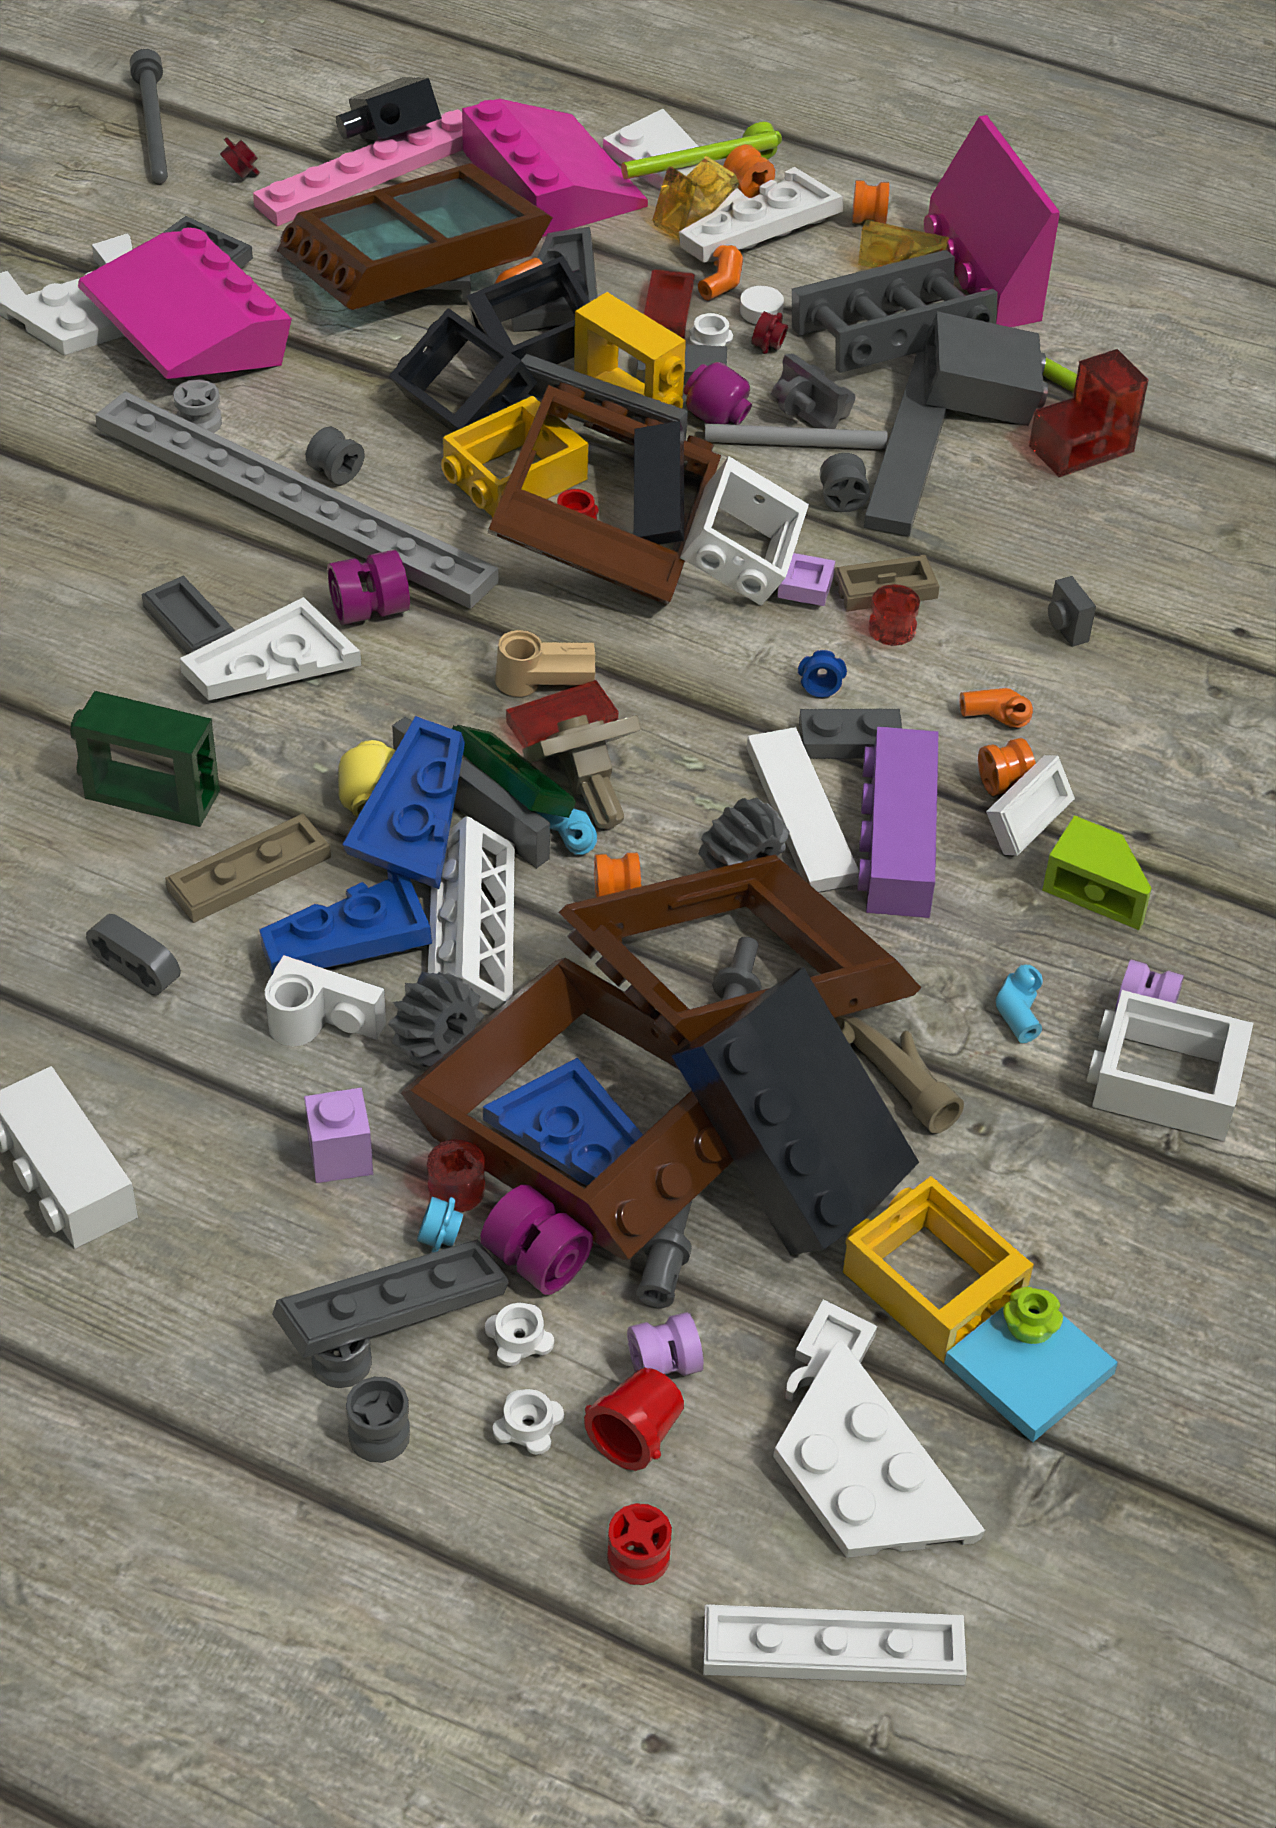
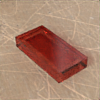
M652 270L644 315L683 339L686 336L695 274Z
M594 680L506 709V722L522 747L526 748L546 740V737L559 732L558 722L587 715L589 724L601 720L605 724L618 720L619 711L598 681Z

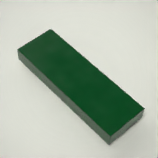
M453 725L452 729L461 732L465 742L463 755L529 810L566 818L570 817L576 801L573 800L574 798L493 732L462 725Z

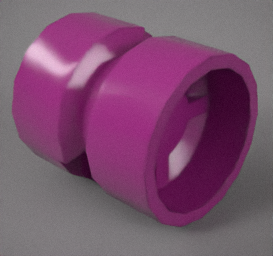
M396 549L368 555L363 564L356 558L327 564L330 596L335 614L341 625L368 620L372 611H376L381 617L409 611L410 593L403 562ZM366 582V592L362 591L361 583Z
M520 1185L502 1197L491 1210L480 1234L481 1244L506 1265H517L518 1274L544 1295H552L561 1290L575 1277L587 1260L593 1245V1236L587 1229L566 1213L556 1214L554 1204L530 1185Z

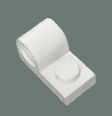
M283 955L274 969V973L265 988L269 1033L275 1041L282 1045L294 1047L311 1042L319 1034L325 1022L338 1027L344 1032L358 1033L376 1040L386 1025L383 988Z

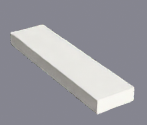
M796 727L749 735L747 737L748 753L771 807L779 814L778 816L785 823V827L790 831L786 843L801 878L818 892L857 885L858 867Z
M705 1605L703 1675L964 1685L967 1676L964 1615Z

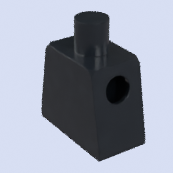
M402 77L349 98L351 110L337 115L336 124L339 133L345 140L360 135L362 139L381 140L442 119L429 78Z

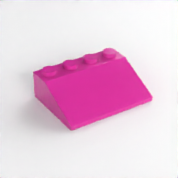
M504 99L484 100L477 105L462 108L463 152L474 165L553 217L542 237L547 236L551 232L569 230L648 207V199L630 179H624L618 165L572 114Z
M987 115L979 116L930 197L929 212L924 218V231L927 239L933 241L939 251L947 250L955 257L954 273L958 277L962 289L967 290L969 294L990 289L998 292L996 324L1015 327L1042 321L1060 211Z
M184 228L182 231L161 233L81 277L78 281V288L166 379L282 365L292 318L200 229Z

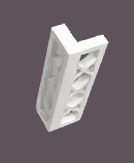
M465 816L450 828L440 888L437 889L431 886L430 927L432 944H429L428 973H450L461 978L463 983L468 984L475 993L481 996L480 1002L498 1010L513 997L515 844L472 818ZM482 847L496 855V868L492 866ZM484 882L493 896L495 908L492 907L482 891L481 883ZM482 922L495 941V948L493 949L480 930ZM481 963L493 980L494 986L479 978Z

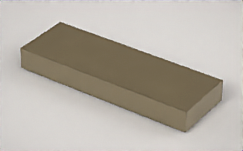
M300 814L166 877L167 891L189 919L195 923L331 858L330 844L304 814Z

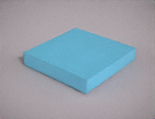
M1003 1306L947 1351L944 1364L1030 1441L1034 1442L1114 1375L1118 1362L1064 1315L1060 1329L1052 1334L1048 1340L1039 1344L1024 1343L1016 1339L1009 1331L1003 1315ZM1028 1310L1031 1313L1039 1314L1038 1310Z

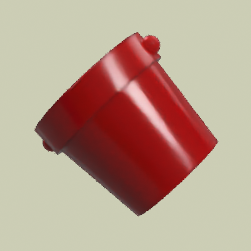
M644 1367L634 1372L608 1395L600 1397L593 1405L585 1407V1429L594 1446L612 1463L624 1469L634 1471L644 1469L653 1459L658 1460L661 1457L660 1444L684 1410V1399L675 1383L665 1374L655 1369Z

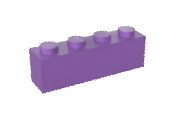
M877 727L875 747L865 746L863 777L872 778V784L863 783L861 814L870 815V821L861 822L859 852H869V857L859 861L857 890L867 891L866 913L930 918L936 867L939 731Z

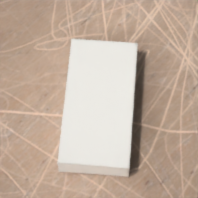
M1044 755L986 811L1003 855L1018 856L1075 799L1059 756Z

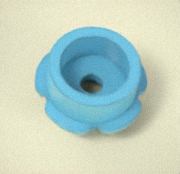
M431 1197L418 1233L417 1242L432 1246V1253L437 1252L441 1244L452 1247L457 1237L463 1213L454 1210L455 1199L453 1197H450L448 1202Z

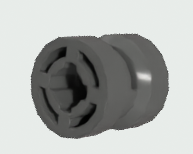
M376 1376L364 1379L353 1386L346 1402V1414L349 1422L348 1437L352 1450L360 1458L369 1462L383 1463L395 1459L404 1452L410 1440L409 1400L405 1389L397 1381L387 1377Z

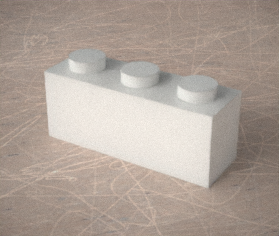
M52 1066L0 1090V1152L3 1153L10 1150L16 1159L13 1161V1167L21 1185L26 1192L36 1189L42 1199L39 1201V1206L43 1217L54 1233L63 1230L74 1249L138 1218L132 1182Z

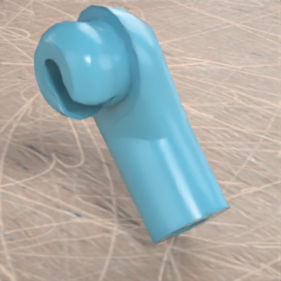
M573 809L569 818L536 812L550 822V829L559 832L570 852L583 855L589 853L595 847L597 832L585 811Z
M1020 965L1015 973H1010L1004 980L996 997V1007L1020 1043L1031 1042L1042 1032V1026L1030 1008L1037 996L1036 990L1043 984V978L1041 973L1031 965Z

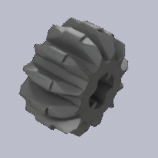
M757 797L750 800L742 798L737 801L733 808L725 807L723 814L718 819L712 820L713 826L701 838L703 844L698 854L710 870L774 854L778 856L785 851L786 845L784 842L788 839L790 831L785 827V823L778 816L779 814L769 804H764Z
M422 972L417 983H405V996L402 1001L393 1002L398 1011L397 1015L388 1023L395 1031L392 1044L409 1056L411 1061L424 1067L427 1065L431 1067L475 1029L476 1024L483 1019L485 1015L477 1009L481 996L475 993L468 984L463 983L461 978L450 973Z

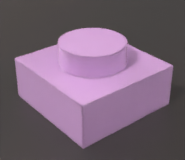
M793 553L786 578L778 586L777 598L825 606L834 576L835 561Z

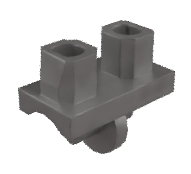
M794 353L784 355L782 375L771 392V395L778 399L779 408L787 415L798 414L815 428L836 429L839 419L847 418L850 415L856 399L855 394L845 386L839 387L825 377V372L815 364L809 365Z

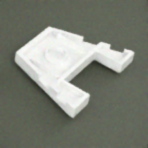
M128 233L92 244L94 260L101 267L131 251L132 244ZM8 271L0 273V316L7 320L16 318L25 324L26 332L61 354L67 355L124 336L78 288L79 279L63 284H49L41 291L25 295Z

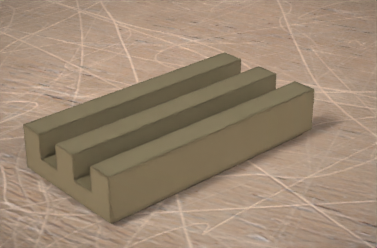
M926 555L835 567L833 576L835 586H839V596L841 599H844L846 612L938 599L940 587Z

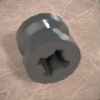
M332 426L319 430L311 438L305 453L306 462L311 468L319 472L325 471L327 478L338 485L351 481L360 471L365 458L362 445L352 439L345 440L344 434Z
M838 453L830 456L823 462L819 475L823 485V497L826 505L838 512H851L862 507L870 495L863 460L852 453Z
M370 1337L312 1355V1369L318 1380L327 1386L335 1388L351 1387L362 1381L369 1374L372 1365ZM334 1350L339 1351L341 1356L334 1355Z

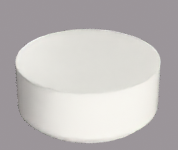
M768 286L750 287L741 294L740 314L752 324H757L764 311L773 315H777L780 312L783 315V295L778 290Z

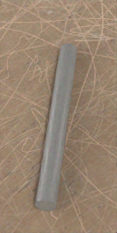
M705 424L704 440L718 443L886 450L887 431Z

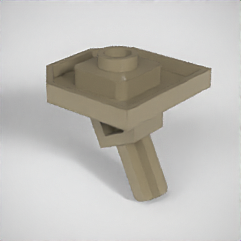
M587 715L567 719L557 723L559 732L546 737V740L522 749L524 758L530 763L554 757L559 758L574 795H583L596 827L610 830L623 822L624 812L610 782L613 768L606 743L640 731L641 726L637 715L605 724L603 720L589 724Z

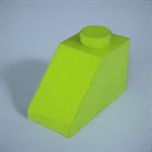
M1074 815L1049 855L1042 891L1140 930L1144 922L1152 888L1122 834Z

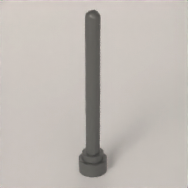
M140 49L134 52L130 58V72L133 80L141 88L151 178L154 182L161 184L168 178L157 92V82L160 81L163 75L162 60L157 52L151 49Z

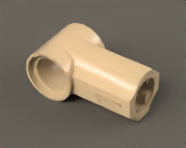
M523 630L510 631L503 634L499 639L495 683L501 692L509 696H528L536 691L538 685H594V643L541 642L535 634Z

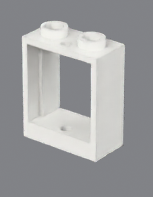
M728 456L704 488L680 558L762 606L786 578L809 504ZM755 495H761L764 499H757ZM718 507L771 538L765 559L711 528Z
M1122 990L1117 1010L1105 1009L1097 1041L1108 1044L1106 1052L1094 1050L1087 1083L1097 1085L1092 1107L1225 1141L1236 1105L1253 1023ZM1124 1038L1219 1062L1212 1094L1116 1070Z

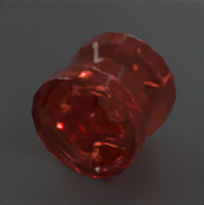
M897 584L878 588L872 596L871 609L873 613L870 615L868 626L870 635L876 641L885 645L897 646L910 642L915 637L917 629L915 617L918 615L920 607L918 594L906 586Z
M458 1139L444 1141L435 1146L427 1159V1173L429 1176L428 1194L430 1199L435 1197L448 1202L449 1198L453 1197L455 1199L454 1210L460 1213L470 1211L478 1206L485 1194V1159L482 1151L475 1144ZM457 1171L455 1176H449L448 1173Z

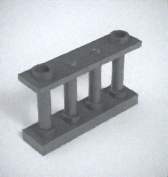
M947 250L792 288V329L799 335L823 329L831 333L835 337V369L842 373L924 351L923 345L937 311L996 324L998 292L990 289L964 295L954 286L955 257ZM940 299L944 300L943 302L931 304L928 306L925 304ZM901 309L905 310L904 312L896 313L889 316L886 314ZM862 319H866V320H867V321H865V322H861V323L854 324V325H850V326H848V325L846 324V323H850V322H854V321H858V320H862Z

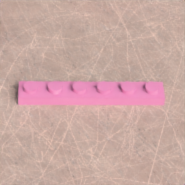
M458 109L446 112L441 116L442 119L385 139L377 140L371 145L345 153L339 158L319 166L310 167L306 171L282 181H276L270 186L253 192L254 207L278 227L294 220L299 212L343 200L463 150L462 112Z

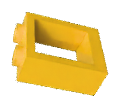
M608 292L575 311L574 371L678 408H683L685 339ZM618 347L645 364V384L618 367Z
M530 396L443 437L441 467L445 477L450 483L456 484L470 496L478 508L484 509L492 517L495 514L510 475L499 480L482 464L524 444L541 404L534 396ZM547 414L533 450L537 451L536 455L542 460L531 465L522 486V490L545 499L588 479V443L561 419Z
M930 1176L914 1189L907 1187L901 1190L892 1199L885 1211L873 1220L866 1218L849 1232L845 1241L846 1253L843 1273L944 1364L947 1351L1009 1302L1012 1292L1029 1286L1034 1264ZM924 1227L929 1229L982 1276L941 1309L935 1307L883 1260V1258Z

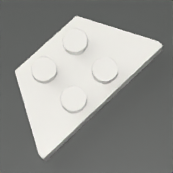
M840 1340L835 1343L776 1445L773 1454L774 1459L846 1558L875 1555L880 1550L887 1548L903 1552L925 1549L926 1544L961 1540L962 1545H967L979 1541L985 1529L845 1342Z

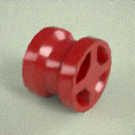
M635 1503L624 1506L614 1514L609 1523L607 1561L611 1571L618 1579L631 1585H646L655 1582L666 1572L670 1562L672 1527L668 1517L660 1509L649 1504ZM633 1545L642 1548L645 1553L630 1551L629 1547Z

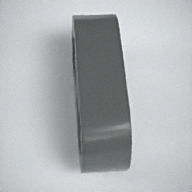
M107 914L86 932L88 945L103 963L153 995H159L180 977L181 970L174 955L164 945L115 914Z

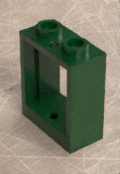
M94 691L83 710L79 709L74 714L70 734L71 738L76 742L78 754L76 770L78 776L82 778L85 799L201 827L220 793L212 718L99 691ZM110 744L173 759L175 775L114 761L111 756Z

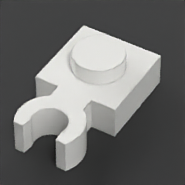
M823 1299L795 1353V1358L808 1366L798 1368L791 1374L787 1382L786 1399L792 1402L801 1387L811 1386L834 1344L840 1340L845 1342L861 1364L876 1335L877 1326Z

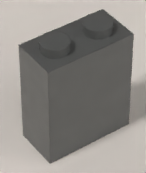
M937 311L923 345L926 404L1029 426L1036 409L1041 410L1044 407L1048 394V383L1043 382L1042 376L1046 355L1041 353L1039 333Z

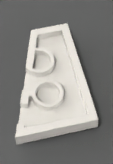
M304 597L180 658L181 673L208 700L361 666L360 650Z

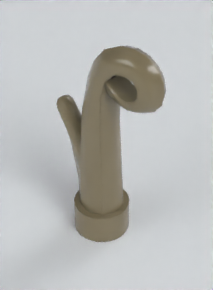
M846 1014L834 1018L849 1044L853 1043L884 1074L911 1104L913 1115L931 1133H941L958 1120L964 1109V1101L946 1083L938 1082L933 1077L919 1056L912 1034L909 1031L905 1030L900 1036V1049L889 1038L853 1015Z

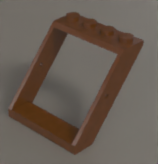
M561 958L555 960L406 1087L401 1094L434 1139L512 1189L520 1185H530L554 1204L556 1214L566 1213L592 1234L595 1243L618 1258L629 1260L734 1161L692 1090L585 1188L467 1115L582 1014L594 1019L679 1070L671 1055L690 1042L685 1038L677 1046L653 1023L661 1014L655 1009L647 1016L624 994L623 990L571 960Z

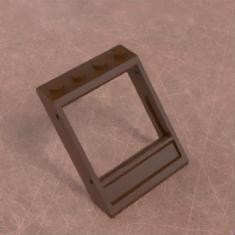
M559 383L558 388L548 385L492 518L488 534L667 606L671 602L685 562L680 556L704 488L716 473L721 455L712 452L714 445L706 440L691 435L688 436L687 441L684 440V461H687L685 470L702 477L690 511L684 514V541L674 542L673 548L670 550L522 490L537 452L533 448L547 414L565 421L568 414H572L585 420L584 427L631 446H634L635 428L664 424L651 418H646L644 424L626 417L628 414L626 408L610 401L603 400L601 406L584 400L586 393L569 384Z
M775 854L566 904L558 912L574 927L567 937L590 959L597 952L602 955L595 965L618 987L626 980L631 984L624 994L647 1016L655 1009L661 1013L653 1023L677 1046L685 1038L692 1042L768 989L689 1009L622 944L623 937L747 907L820 973V975L810 978L834 1018L914 996L922 988L893 956Z

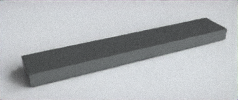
M924 351L916 353L865 514L864 528L910 536L947 413L946 408L926 404Z

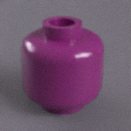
M715 362L709 366L701 364L690 376L683 390V394L687 396V410L705 424L733 423L734 425H740L752 408V403L747 400L751 390L749 382L722 362Z

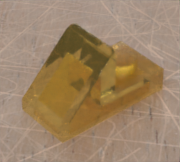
M705 156L687 176L669 166L652 221L654 225L680 242L679 231L713 213L740 185L736 174L708 156Z
M866 220L861 233L858 265L876 268L948 250L949 237Z

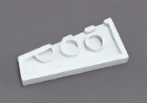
M664 109L603 138V150L620 164L699 147ZM713 161L640 176L701 218L715 211L727 213L732 210V201L745 196Z
M792 167L785 171V180L777 184L776 181L769 180L759 186L760 194L753 198L741 196L732 201V210L727 213L715 211L679 231L680 247L703 263L714 262L718 258L714 257L713 253L721 245H733L739 250L750 249L761 241L775 236L788 235L794 229L808 224L821 223L827 217L843 212V196L796 167Z

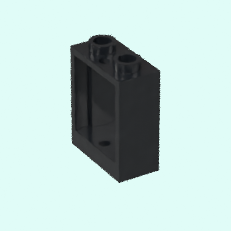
M564 256L466 296L474 327L520 360L528 354L557 365L574 358L575 320L516 345H513L501 323L561 297L565 298L574 316L577 309L591 302L587 297L588 288L579 269L572 271Z
M449 308L446 309L438 320L430 325L427 333L399 361L397 367L389 375L410 401L452 432L522 401L538 383L519 358ZM466 344L496 367L454 414L424 391Z

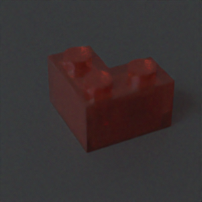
M1118 349L1079 361L1073 398L1035 410L1029 447L1058 478L1134 452L1149 379Z

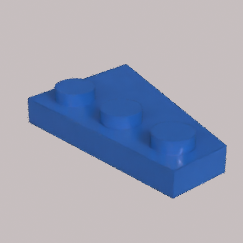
M417 716L414 717L342 844L347 855L434 888H440L465 745L461 732Z
M387 870V880L369 888L363 882L346 889L347 898L328 907L314 904L259 929L261 946L271 974L273 975L274 969L283 955L320 968H327L432 944L431 927L410 878Z
M578 1057L483 1106V1121L586 1186L643 1135Z

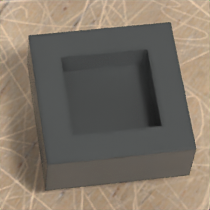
M1073 576L1055 580L1052 600L1048 605V616L1052 626L1056 630H1060L1072 647L1089 642L1096 605Z

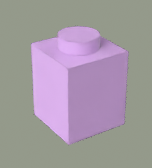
M362 1088L304 1096L308 1141L316 1183L373 1175L371 1134Z

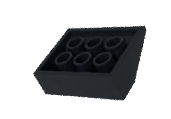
M804 967L797 969L671 1055L790 1255L826 1249L865 1220L919 1163Z

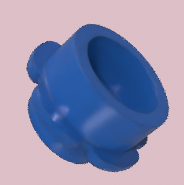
M817 650L813 653V656H806L801 660L798 666V674L802 676L801 684L809 694L824 698L832 696L840 689L842 679L847 675V667L841 658H835L833 652ZM825 669L827 673L819 674L818 670Z

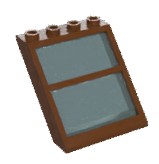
M469 163L299 212L296 214L293 222L284 229L277 251L341 304L354 310L530 257L553 217L476 165Z

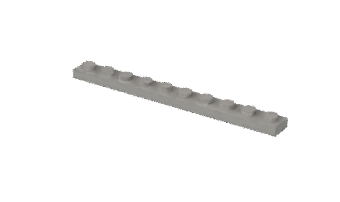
M126 391L95 414L98 430L367 559L368 555L396 549L403 562L407 579L470 609L499 582L498 567Z

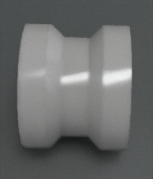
M189 380L176 387L173 393L175 407L178 409L176 415L210 432L215 433L222 425V416L218 408L220 403L219 389L215 384L205 380Z

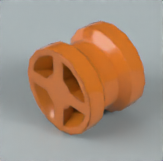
M744 144L735 148L727 156L723 165V173L748 198H753L760 194L759 186L775 179L776 170L774 165L765 157H761L760 152L752 145Z
M862 180L855 181L852 223L861 224L864 220H874L877 225H886L889 182H880L877 186L867 185Z
M1023 738L1010 740L1006 747L1002 748L994 744L984 746L978 752L980 777L984 788L992 796L1006 793L1008 787H1012L1036 764L1031 747Z
M637 852L626 853L622 858L611 859L606 854H595L594 880L596 897L641 887L640 861Z

